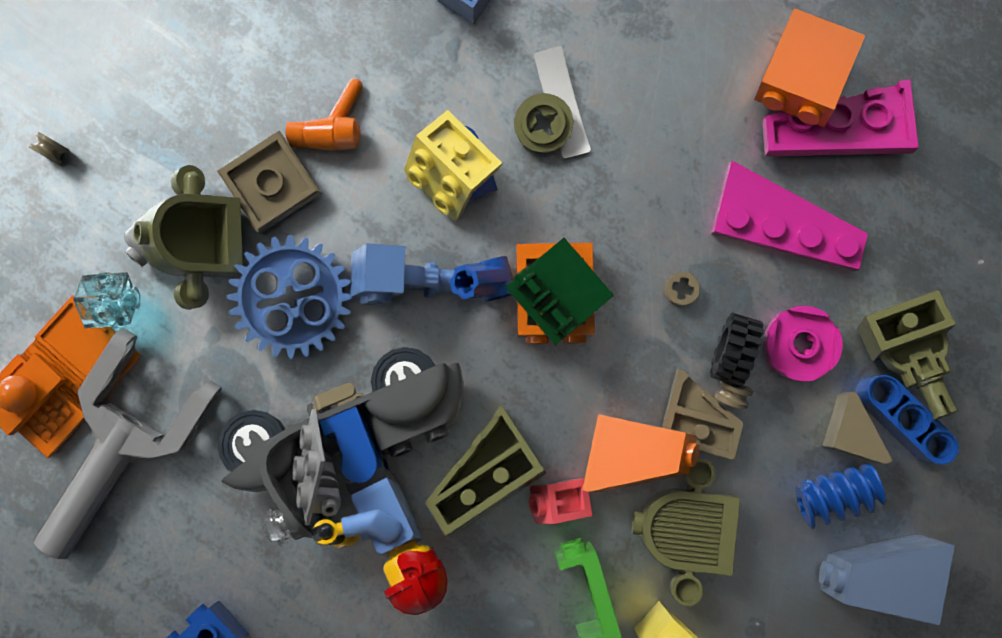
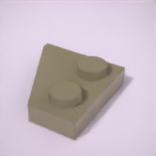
M676 370L661 428L696 435V444H699V451L735 460L744 423L719 404V401L708 391H705L694 382L685 371Z

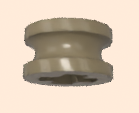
M38 132L36 135L38 142L30 144L29 148L60 165L62 163L61 155L68 153L69 149Z
M679 272L667 280L664 292L671 303L677 306H685L697 299L700 293V285L694 275L688 272ZM680 279L687 280L686 286L692 288L691 295H684V300L678 299V292L672 290L673 283H680Z
M720 381L719 384L722 386V390L716 392L715 398L726 405L747 409L749 403L746 401L747 396H752L754 390L746 384L739 387Z

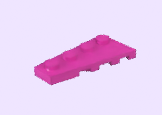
M911 79L900 81L895 86L881 89V86L869 89L863 94L848 98L845 96L839 97L836 107L825 127L806 124L799 120L798 117L786 112L767 115L762 122L765 156L913 154L919 148Z
M731 161L728 165L711 232L714 235L851 271L860 269L868 233L734 161Z

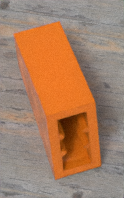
M598 414L582 490L603 493L689 474L690 468L696 465L699 456V444H696L697 436Z

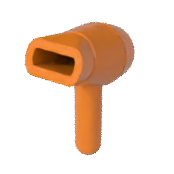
M356 78L349 81L328 118L307 122H287L285 134L290 146L332 151L357 148L361 138L360 126L356 118H348L347 115L363 88L362 82Z

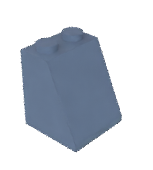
M913 534L828 553L827 561L822 562L819 570V583L822 584L821 591L846 605L940 625L955 545L928 536Z

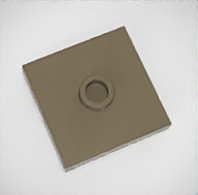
M280 130L217 171L233 197L240 198L241 209L259 234H262L322 194Z

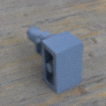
M366 243L352 252L350 295L351 297L361 298L360 304L383 305V302H392V297L403 294L404 290H423L425 298H432L437 292H452L449 280L453 277L454 270L439 269L435 262H428L425 264V267L405 265V246Z

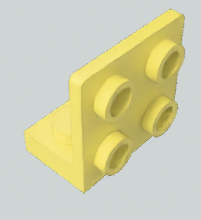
M447 110L416 135L404 172L410 183L414 187L422 189L433 200L435 207L442 214L449 215L456 221L461 217L472 193L499 170L502 162Z

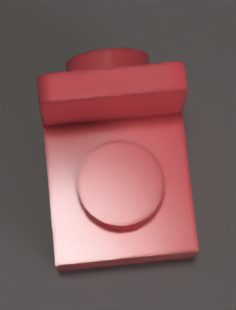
M585 478L530 486L529 508L535 522L538 524H556L593 516L589 492L582 490Z

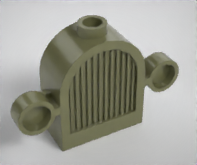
M186 165L174 171L171 176V187L177 195L154 205L145 213L141 221H136L133 228V239L135 244L140 245L147 261L157 270L169 275L185 277V280L176 285L174 299L181 308L192 310L205 305L209 298V290L203 281V276L230 277L240 274L234 266L236 264L243 266L240 198L201 195V191L205 187V176L196 166Z
M698 457L696 465L690 468L689 474L682 475L687 483V489L670 488L656 493L646 502L641 512L634 511L632 518V534L640 535L641 541L649 553L663 565L678 569V574L671 580L670 593L677 603L687 607L697 604L703 596V586L699 579L694 576V572L733 575L740 498L737 496L703 491L704 488L709 487L713 483L715 468L710 461Z

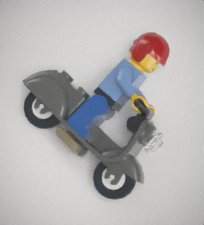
M408 347L393 349L383 355L374 366L371 377V393L366 395L356 393L354 385L345 383L312 398L314 403L307 405V412L310 416L311 410L316 409L323 451L331 456L342 453V472L347 479L352 481L346 484L359 513L343 517L341 522L336 524L330 521L331 516L312 513L310 525H305L303 508L297 507V489L292 481L293 462L295 456H301L300 431L302 425H308L309 419L285 429L281 421L268 412L251 410L241 412L231 418L221 430L218 441L219 457L226 469L230 471L221 482L241 491L255 493L268 491L270 497L279 508L276 510L273 507L266 510L267 518L262 520L264 532L270 542L276 541L278 545L283 546L288 543L290 538L298 540L307 537L313 538L316 544L320 546L333 545L336 548L353 546L358 538H362L363 541L371 539L378 555L389 558L383 566V572L390 586L384 591V595L387 600L389 599L394 608L404 614L419 615L434 609L443 601L448 586V577L441 559H438L433 547L430 548L427 545L417 544V542L423 540L395 474L389 471L385 455L390 454L391 458H396L413 450L412 444L424 439L427 440V443H432L449 435L448 429L454 426L463 401L464 381L459 363H453L448 366L446 363L435 365L432 359L419 349Z

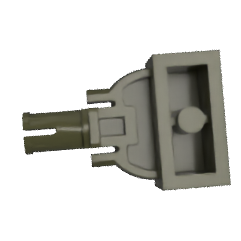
M936 290L865 316L857 330L872 362L881 359L890 371L901 376L906 388L916 386L917 389H920L933 415V420L959 411L955 407L943 380L944 375L952 371L946 359L949 344L947 333L956 323L940 291Z

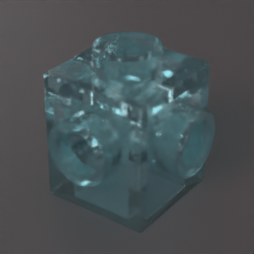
M102 272L93 275H82L73 298L84 328L131 325L135 309L140 307L139 290L136 286H132L128 272Z

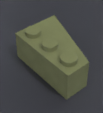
M502 405L481 434H478L473 440L472 445L459 462L455 463L425 501L426 506L445 536L453 537L547 474Z

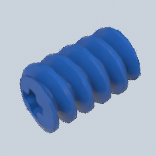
M869 463L861 464L858 470L855 467L846 468L844 475L840 471L832 472L829 478L825 475H819L816 477L815 483L810 479H804L800 487L796 486L795 488L800 512L810 529H815L816 516H819L825 525H830L831 512H834L840 521H844L846 518L845 508H849L854 517H859L860 504H863L869 513H874L875 500H878L882 505H885L886 502L881 479L875 468Z

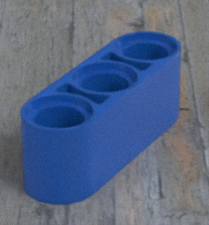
M875 375L860 380L856 393L864 408L916 459L922 462L943 465L952 462L956 458L959 445L955 436L938 419L933 420L932 413L897 379L888 375ZM877 383H880L885 391L884 398L880 402L876 401L873 396V388ZM905 410H908L912 417L911 425L907 429L903 427L900 420ZM935 437L939 442V450L932 456L929 452V442Z

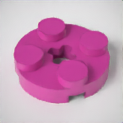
M796 306L777 314L768 325L763 341L764 353L769 367L777 371L781 376L793 381H813L821 378L829 370H832L840 360L843 340L839 328L835 327L827 313L812 306ZM801 333L806 334V341L812 342L811 349H805L803 354L798 353V348L794 346V339H798Z

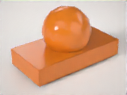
M34 353L13 376H9L0 382V428L7 435H14L67 380L41 354Z

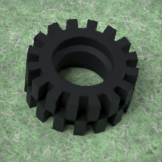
M736 313L730 314L722 328V334L718 338V345L714 351L715 355L710 369L711 378L739 387L745 385L746 380L750 377V370L752 371L754 368L755 358L759 354L758 348L762 343L761 337L764 332L762 321Z

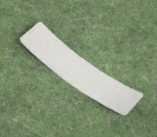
M557 46L534 53L543 93L558 96L566 102L572 112L573 129L571 137L560 148L562 157L567 159L590 152L591 148L579 113L562 47Z

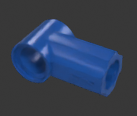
M507 256L454 268L453 277L449 280L452 292L461 296L463 300L484 297L485 302L512 295L505 287L513 280Z

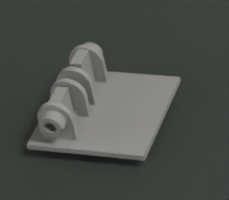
M316 409L311 410L308 425H302L300 449H302L301 456H295L293 462V480L299 481L296 503L298 508H303L305 525H310L312 513L333 516L341 506L333 458L323 451Z

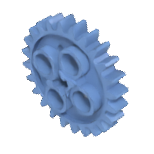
M292 235L287 236L285 246H281L276 237L271 238V249L269 250L261 242L256 244L259 255L255 257L249 252L244 253L249 265L245 267L236 264L234 268L242 276L240 279H229L228 283L238 288L237 293L226 295L227 299L237 301L238 305L228 311L229 315H241L242 318L234 326L235 329L238 330L245 327L249 329L244 338L246 342L258 337L257 350L260 352L268 344L272 345L271 354L273 357H277L281 348H285L289 359H293L295 348H299L305 357L309 356L308 345L313 344L318 350H323L321 338L325 337L334 341L335 337L331 332L332 327L341 329L345 327L338 320L339 314L348 315L351 312L347 308L342 307V301L352 299L350 294L342 293V288L351 282L346 279L339 280L337 276L345 269L344 265L332 267L330 264L334 260L335 254L330 253L322 257L320 254L323 244L321 243L317 244L312 250L308 249L309 240L307 237L301 240L299 246H295ZM300 263L308 264L313 271L312 280L305 285L299 284L294 278V269ZM264 272L272 274L276 279L275 290L266 295L261 294L256 288V279ZM288 286L291 291H302L315 286L323 288L321 293L296 298L294 306L291 308L285 302L260 309L256 306L259 301L285 295V288ZM315 299L321 303L323 312L319 319L309 321L304 315V306L308 301ZM279 309L286 316V324L282 329L272 331L266 324V317L271 311Z

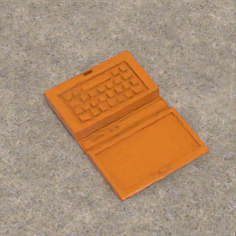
M74 295L65 302L35 335V340L27 347L23 354H17L0 373L1 382L7 377L13 376L34 353L41 354L67 379L18 430L25 439L47 458L54 455L85 421L78 390L116 333ZM135 350L109 393L142 356L137 350Z

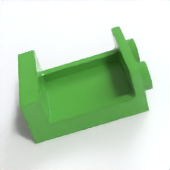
M582 538L561 543V550L554 552L559 569L564 570L577 565L582 566L597 617L595 620L576 625L579 638H622L595 548L590 541L583 543Z

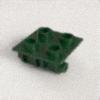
M564 237L528 268L525 267L514 277L515 279L505 286L555 346L614 296Z

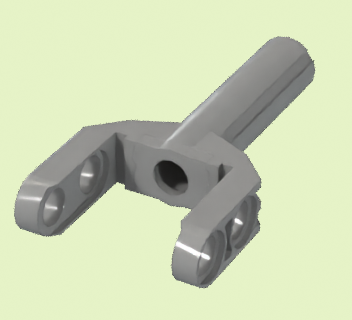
M124 327L120 328L111 338L78 390L83 417L91 427L95 444L34 538V545L50 557L67 559L129 462L163 456L185 449L219 396L222 387L209 379L206 380L200 389L190 395L162 439L163 434L112 403H103L135 352L137 335Z

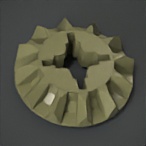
M547 93L533 95L527 98L517 109L514 118L515 133L519 141L530 151L546 154L560 149L571 137L574 123L572 112L566 102L558 96ZM536 111L545 119L555 117L554 121L550 123L552 136L545 133L543 129L534 131V128L538 125Z

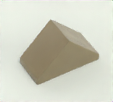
M843 392L839 394L834 405L823 446L875 463L888 464L893 460L857 393Z

